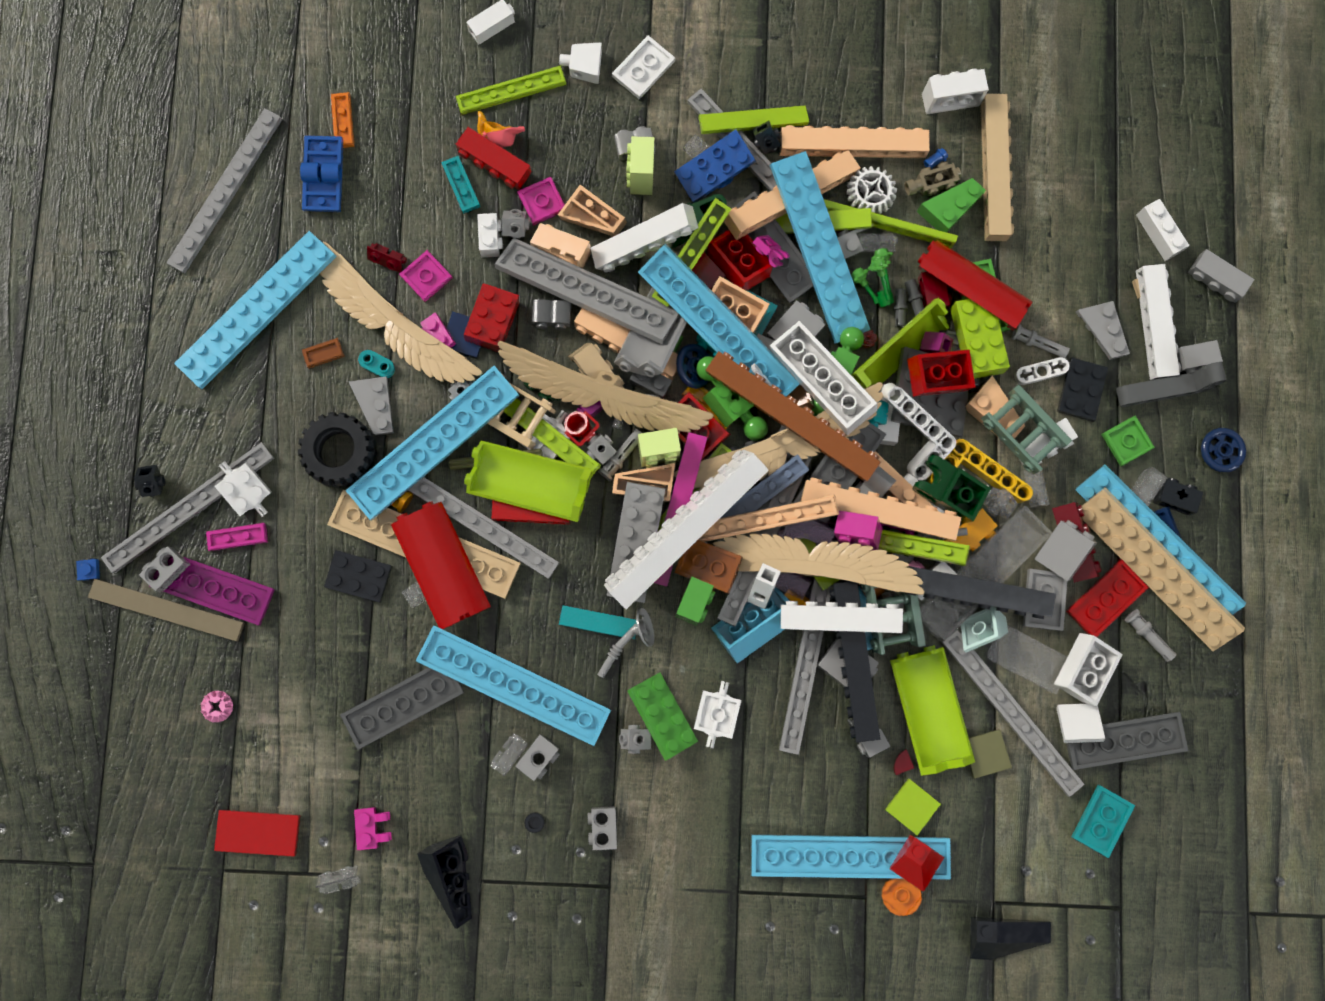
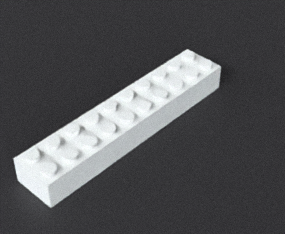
M744 449L742 451L738 450L728 464H724L718 469V474L714 478L711 477L704 483L705 487L700 492L696 491L693 493L690 501L686 505L680 506L676 510V515L672 519H667L662 524V529L651 534L647 539L648 542L644 546H639L634 551V556L630 560H625L615 574L612 573L606 578L604 586L608 592L627 609L769 471L754 453Z

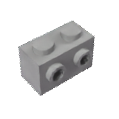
M1217 340L1178 348L1177 358L1181 365L1179 373L1186 372V374H1189L1205 365L1223 362Z

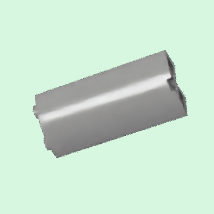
M652 287L647 298L662 304L661 302L652 297V294L655 291V289ZM679 315V318L662 344L630 330L614 363L624 372L630 371L648 377H654V375L663 373L687 322Z

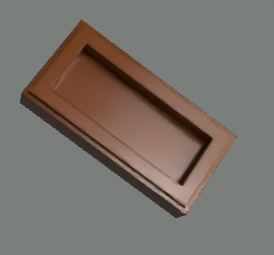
M338 338L302 349L308 369L345 357Z

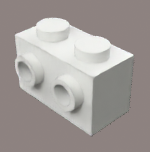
M496 213L478 214L479 252L482 258L500 257V249H503L502 238H499V231H502V221L498 220Z

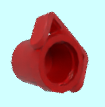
M576 411L569 414L565 419L564 426L566 431L564 433L577 446H582L596 435L595 431L599 428V423L588 412ZM589 419H590L594 424H596V426H595L593 429H592V426H591V424H590V422H589ZM572 436H575L576 438L581 440L580 443L577 440H575Z

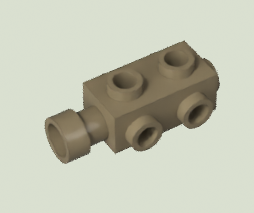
M948 162L939 164L938 168L931 170V167L924 168L920 171L916 180L911 179L904 182L905 191L908 196L916 194L917 191H920L922 196L927 194L932 196L943 189L947 191L957 186L960 181V168H955L954 163L948 164Z

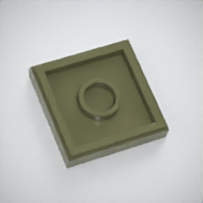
M1000 729L969 738L975 763L969 765L973 778L1012 768Z

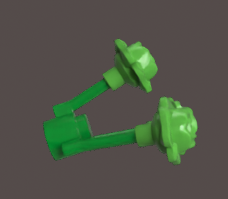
M887 248L874 251L875 254L871 258V264L868 269L864 270L860 267L851 274L853 283H860L862 287H865L873 298L874 303H879L880 307L895 302L887 272V267L891 263L889 258L893 255V252H888ZM869 270L877 272L878 277L881 278L883 290L877 292L878 296L868 286L866 277Z

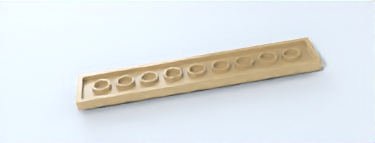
M1106 487L1082 505L1085 516H1082L1083 521L1212 651H1215L1244 632L1245 627Z
M343 490L327 525L406 558L391 526L392 523L398 521L396 517L402 514L386 508L373 520H369L350 495ZM459 538L482 589L506 599L521 563Z

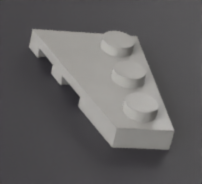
M1113 301L1076 311V314L1086 323V328L1093 333L1097 339L1096 342L1109 360L1130 354Z
M379 377L349 381L375 436L393 434L388 378Z

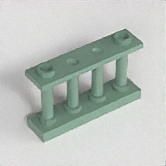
M1018 384L1007 393L1010 396V400L993 416L988 412L981 419L984 421V426L992 430L1020 459L1024 468L1028 472L1036 474L1043 469L1038 464L1055 447L1062 449L1072 440ZM1015 405H1019L1024 410L1023 414L1010 427L1005 429L998 421ZM1028 419H1032L1037 424V428L1019 444L1011 435ZM1045 433L1050 438V442L1032 458L1025 449L1037 437Z
M861 584L867 603L878 604V608L884 607L886 604H905L906 612L903 614V622L908 624L909 631L907 634L883 638L882 632H871V647L875 653L883 655L885 654L884 646L907 641L917 647L926 646L918 594L914 596L904 594L905 592L898 596L876 600L875 588L878 587Z

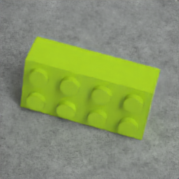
M970 299L956 301L951 307V314L960 350L970 349L974 378L1004 374L1010 365L999 319Z

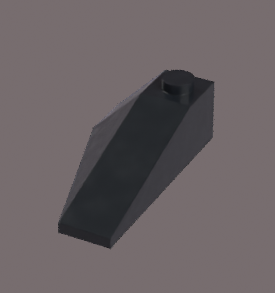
M462 835L434 843L417 853L422 870L455 929H458L472 919L470 893L467 891L469 873H466V861H468V853Z
M971 917V959L992 960L1051 943L1050 921Z

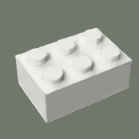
M970 69L962 73L955 71L949 75L936 74L930 77L922 93L926 114L980 106L989 90L984 69Z
M1079 633L1054 685L1082 703L1097 706L1123 654L1094 635Z

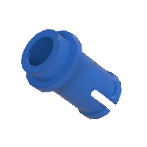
M943 148L937 149L936 153L924 160L923 163L926 168L931 167L932 170L939 163L945 162L948 154Z

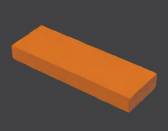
M350 93L331 94L334 136L343 138V148L355 147Z

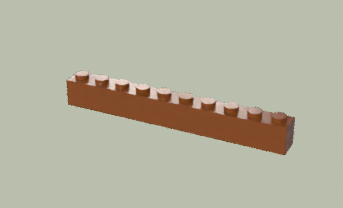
M718 351L705 370L708 375L784 427L789 428L791 432L866 483L881 463L878 460V455L872 451L867 453L861 449L863 447L862 444L854 439L851 442L845 438L846 434L838 428L835 431L829 427L830 423L822 417L818 419L813 416L814 412L806 406L801 408L797 405L798 401L790 395L788 397L782 395L780 388L774 384L772 386L766 384L764 377L757 373L753 375L749 372L750 368L745 364L734 362V357L724 351L722 354Z

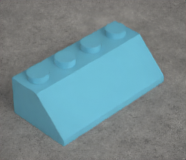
M775 586L765 609L746 602L736 626L720 621L711 629L736 663H739L785 630L781 629V605H786V601L789 600Z

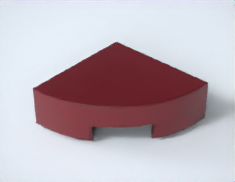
M907 749L901 751L895 760L893 767L895 775L914 768Z

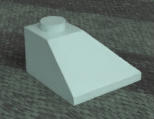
M995 606L960 620L963 649L965 652L1000 639L1008 633L1006 617L1000 611H996Z

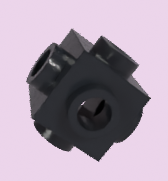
M769 120L753 129L756 138L754 143L758 150L762 149L764 154L772 153L781 146L779 141L782 138L777 128H773Z
M158 466L138 467L134 476V486L136 490H139L141 497L160 495L163 486L166 485L164 475H161Z

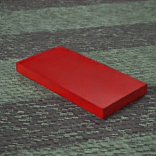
M1121 559L1071 605L1066 612L1088 635L1098 637L1149 587Z
M219 810L214 851L296 856L300 815Z

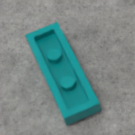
M459 156L441 162L463 214L479 208L480 204Z

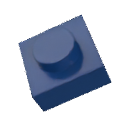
M98 559L76 561L78 581L100 579Z

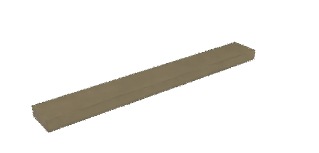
M94 579L88 598L234 641H239L245 624L244 622L98 579Z

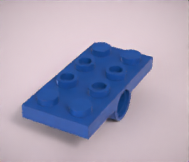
M735 129L674 172L692 202L695 203L715 189H721L730 184L734 176L757 161L737 129Z
M304 136V162L300 166V176L303 181V211L341 212L342 137Z

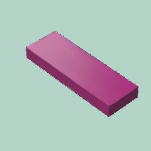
M265 523L206 532L208 551L268 543Z

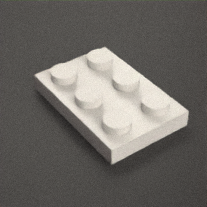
M648 35L615 69L612 77L635 97L640 99L675 62V57Z

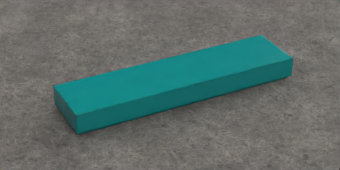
M563 605L559 625L623 637L636 624L635 619Z

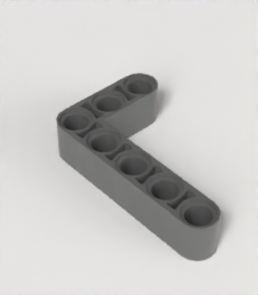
M1215 362L1205 365L1193 373L1116 388L1120 407H1127L1202 393L1226 382L1227 378L1223 362Z

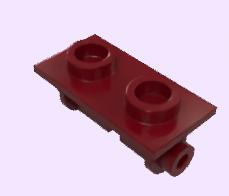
M372 243L371 246H367L368 260L385 266L390 270L402 272V264H405L407 261V257H404V254L394 250L387 254L389 248L378 243Z

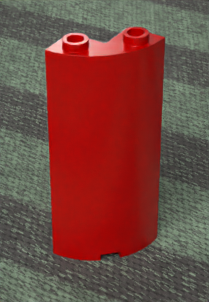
M933 240L927 248L929 252L927 254L923 253L919 258L918 263L920 265L918 269L927 271L1007 323L1009 329L1015 330L1033 301L938 240L935 242Z
M431 501L422 505L423 509L410 515L408 513L396 517L398 521L392 523L391 526L438 627L445 629L491 606L442 501L435 504Z

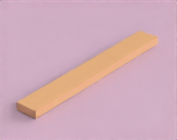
M830 495L720 518L698 540L706 542L839 515L836 496Z

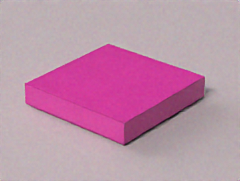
M551 177L517 191L533 226L558 215L565 206Z
M428 250L399 274L424 302L453 279Z

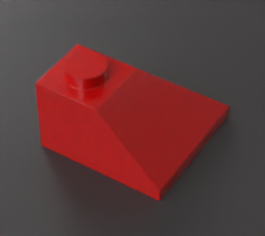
M909 835L889 869L924 892L945 857L914 836Z

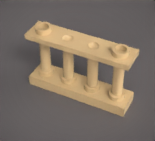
M510 383L517 393L524 396V399L510 422H507L506 425L500 422V416L505 409L487 424L533 450L536 443L532 441V434L547 410L553 414L556 411L552 408L553 404L543 398L540 401ZM532 401L539 405L540 408L526 431L520 434L516 431V425Z

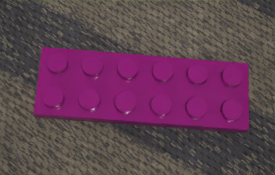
M173 556L168 559L169 566L174 562ZM184 557L190 565L163 591L261 626L275 589ZM159 571L154 573V580L159 578Z

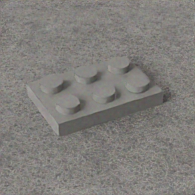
M1028 569L1026 588L1055 593L1056 599L1052 617L1044 616V619L1032 617V613L1027 612L1023 618V627L1063 631L1067 581L1053 571Z

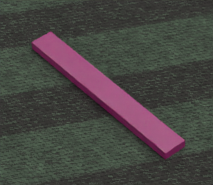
M688 432L665 521L669 518L672 519L676 515V510L690 501L707 440L705 436ZM673 564L654 583L668 586Z

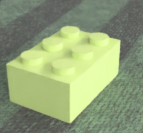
M632 136L631 143L627 144V187L630 188V194L652 195L654 137Z
M677 428L638 434V448L642 467L651 468L659 464H676L679 461L681 449Z

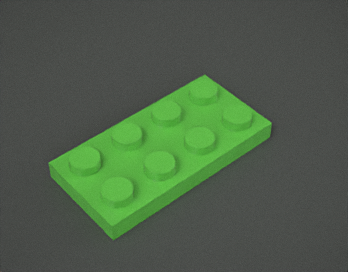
M661 673L627 690L665 761L698 742Z

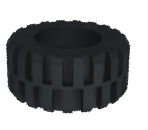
M329 412L328 416L322 414L318 416V421L312 420L308 423L310 425L308 430L304 428L302 431L304 438H299L298 442L301 446V449H298V456L301 457L300 463L308 475L325 486H333L334 488L350 487L352 483L366 474L370 467H374L375 462L373 458L377 456V451L374 448L376 442L372 438L370 430L354 416H348L342 412L339 414ZM336 434H346L354 441V453L351 459L340 467L333 468L327 466L321 457L324 443Z

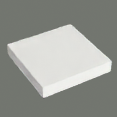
M1057 705L1064 743L1104 742L1105 735L1098 705Z

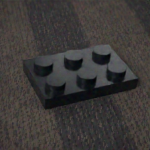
M1072 357L1069 360V370L1066 372L1057 412L1091 422L1096 421L1108 367Z
M335 550L324 587L381 603L392 565Z

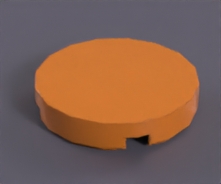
M889 878L882 888L883 904L890 912L898 916L913 914L918 910L922 901L921 890L905 879Z

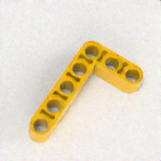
M964 439L956 440V445L961 446L963 452L958 453L954 448L944 459L949 460L956 468L962 464L1016 503H1023L1033 495V490L1027 483ZM971 456H975L978 459V464L972 463ZM987 467L993 469V476L987 473ZM933 473L927 478V482L931 484L934 481ZM1003 478L1009 481V487L1003 484ZM1019 489H1021V490L1024 491V493H1025V497H1024V498H1022V497L1019 496V494H1018V490H1019Z

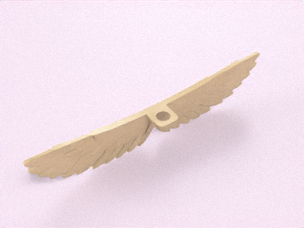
M323 242L337 256L320 273L324 278L322 283L329 288L327 290L328 293L336 297L335 302L342 306L344 311L351 313L350 316L352 318L359 319L358 322L366 325V328L379 329L385 326V343L387 346L390 345L393 352L396 353L397 351L401 359L405 358V361L417 371L421 372L422 369L430 378L434 376L441 382H444L445 379L452 384L455 381L465 383V380L475 381L473 375L481 376L483 374L466 357L406 318L374 290L341 254L335 251L328 243Z
M503 341L498 342L499 348L502 349L498 353L504 358L503 363L511 367L509 369L511 372L519 375V380L529 383V387L542 389L541 393L551 395L552 398H562L561 401L563 402L573 401V405L589 407L600 401L604 411L610 417L614 416L620 421L623 419L629 425L633 423L639 428L644 427L651 431H654V428L659 431L677 428L678 434L680 431L691 432V429L699 430L700 426L708 425L709 421L707 420L713 418L712 413L693 408L691 405L672 402L615 386L618 380L617 375L600 371L597 378L594 379L556 362L549 361L524 348H518ZM602 376H609V377H611L613 380H611V381L604 380V379L602 378Z
M881 382L864 389L878 402L877 409L881 406L882 403L879 401L883 398L882 392H879L883 386ZM825 411L815 416L818 419L822 417L830 423L829 427L835 431L837 428L843 431ZM875 412L849 435L846 434V437L859 434V429L869 425L870 422L868 420L876 416L877 413ZM789 428L771 435L766 440L738 449L754 453L769 470L767 472L768 476L785 464L787 453L794 457L798 454L802 460L808 459L807 456H817L818 453L816 452L822 453L791 432ZM738 450L701 461L694 489L700 488L699 491H701L705 487L704 483L709 478H714L718 474V469L722 465L728 464ZM678 471L674 472V476L677 477ZM767 473L762 478H760L759 481L763 480L766 477Z
M756 533L750 534V537L745 535H736L737 538L725 537L724 540L726 542L718 541L713 543L716 547L743 557L738 571L759 572L764 563L784 573H797L816 577L823 576L895 592L924 594V590L918 586L923 584L921 578L913 576L917 572L907 568L909 566L908 563L898 561L899 556L886 554V550H872L873 547L868 545L861 547V544L850 545L849 542L838 545V542L828 544L825 541L817 545L811 553H808L806 546L797 538L793 540L790 537L784 536L783 539L775 534L772 537L768 534H762L761 536Z

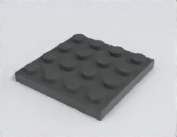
M908 347L901 348L896 386L903 389L952 436L962 437L966 414L965 406L967 405L969 390L913 397L907 359L919 354L929 353ZM908 402L904 404L903 409L907 408ZM893 407L891 422L915 427ZM921 414L917 416L916 421L920 420ZM932 426L929 431H933L934 426Z

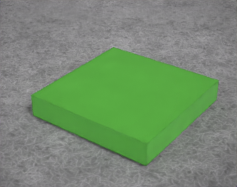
M1136 416L1101 434L1120 467L1155 448Z

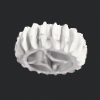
M872 166L869 167V170L865 167L862 168L861 172L858 170L855 176H851V182H848L847 185L849 189H847L846 194L850 195L848 201H853L851 206H857L858 209L871 208V212H876L880 215L882 211H888V207H892L893 201L896 199L895 193L897 192V188L894 187L895 181H890L892 175L886 176L887 171L880 172V167H877L876 170ZM880 184L883 186L885 194L883 193L884 191L880 189ZM875 187L874 191L868 196L869 192ZM858 188L860 189V192L863 193L864 198H862L859 195Z

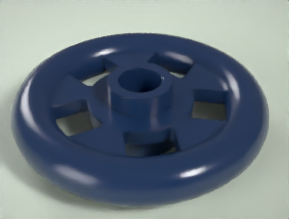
M697 344L685 345L679 351L676 359V369L680 379L685 385L693 389L703 388L709 383V381L703 379L698 381L696 377L698 375L696 370L698 362L703 357L709 356L707 351ZM692 351L697 353V357H692ZM685 357L688 358L686 364H684ZM687 371L691 375L690 378L686 374Z
M1217 428L1210 431L1204 437L1201 444V455L1205 463L1213 470L1231 472L1239 468L1246 458V445L1237 432L1228 428ZM1225 436L1232 438V442L1224 441ZM1213 438L1219 441L1215 446L1210 443ZM1221 447L1225 450L1224 454L1220 450ZM1234 448L1238 449V456L1232 455ZM1214 451V454L1217 457L1215 460H1213L1210 456V452ZM1229 459L1230 464L1223 465L1222 460Z

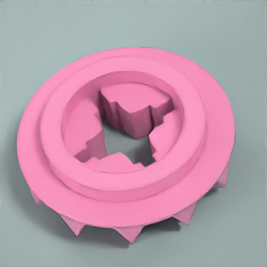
M223 691L210 692L204 696L201 703V713L205 719L211 722L226 720L233 710L231 697ZM221 701L219 704L221 711L215 710L212 712L214 706L211 702L218 703Z

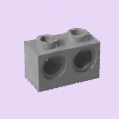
M168 546L162 548L156 554L157 557L152 562H148L139 574L155 591L162 593L190 565L176 549ZM173 556L174 562L169 566L168 559ZM159 571V578L154 580V573Z
M616 806L592 807L591 812L588 813V825H592V833L588 835L589 845H593V850L617 849ZM599 813L607 815L608 820L605 823L597 821L596 816ZM601 833H605L609 839L604 844L599 843L597 840V836Z

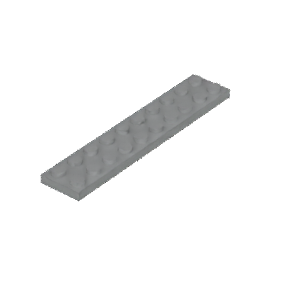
M516 238L512 239L495 262V268L660 344L664 342L680 315L674 309Z

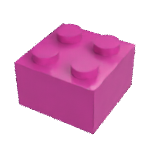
M839 511L834 534L839 544L849 542L850 545L861 544V547L868 545L873 547L872 550H878L883 529L878 516Z

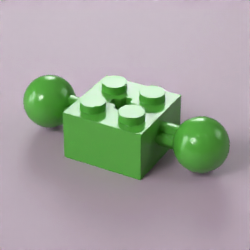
M857 327L844 329L840 335L842 348L838 347L836 352H831V355L850 375L860 357L853 354L852 351L858 350L864 343L863 332ZM813 399L815 407L812 411L814 412L813 415L817 416L825 410Z
M703 357L697 364V374L703 380L712 381L716 386L703 397L704 401L725 427H728L740 417L745 423L744 433L747 438L753 441L763 439L768 432L766 421L761 417H753L749 410L754 405L706 373L705 370L714 357Z

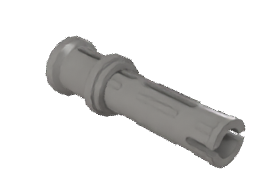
M1021 324L1012 333V340L1022 341L1026 343V346L1033 345L1062 358H1066L1070 348L1039 336L1035 330L1025 329ZM1043 343L1048 344V345H1050V346H1052V347H1055V348H1057V349H1053V348H1051V347H1048V346L1044 345Z
M635 428L614 456L607 461L602 469H598V472L605 479L612 481V476L618 469L623 467V461L637 446L638 434H641V431ZM633 440V443L628 447V449L625 452H623Z
M1138 609L1131 612L1125 618V622L1130 623L1136 629V633L1143 636L1166 662L1176 657L1177 654L1152 629V624L1140 615Z

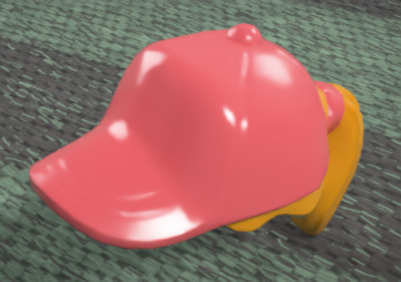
M478 111V133L502 148L512 146L516 134L525 131L523 126L516 128L511 126L504 127L498 123L487 121L485 115Z

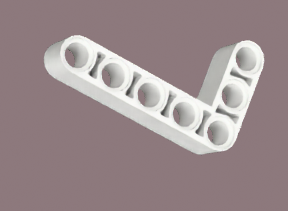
M887 383L881 389L883 398L929 439L907 466L908 473L917 480H926L933 473L926 466L930 454L934 452V455L945 459L955 448L956 439L903 389L893 383ZM895 390L894 396L890 397L891 391ZM908 402L907 408L903 409L904 404ZM921 414L920 420L916 421L917 416ZM934 426V430L929 433L930 428ZM947 438L946 442L942 444V441ZM921 467V470L916 473V470Z

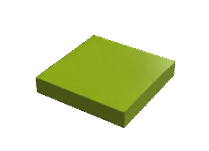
M908 778L885 810L915 835H918L941 804Z

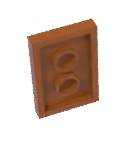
M697 540L680 557L674 573L690 579L691 577L697 578L713 585V588L730 593L743 557Z

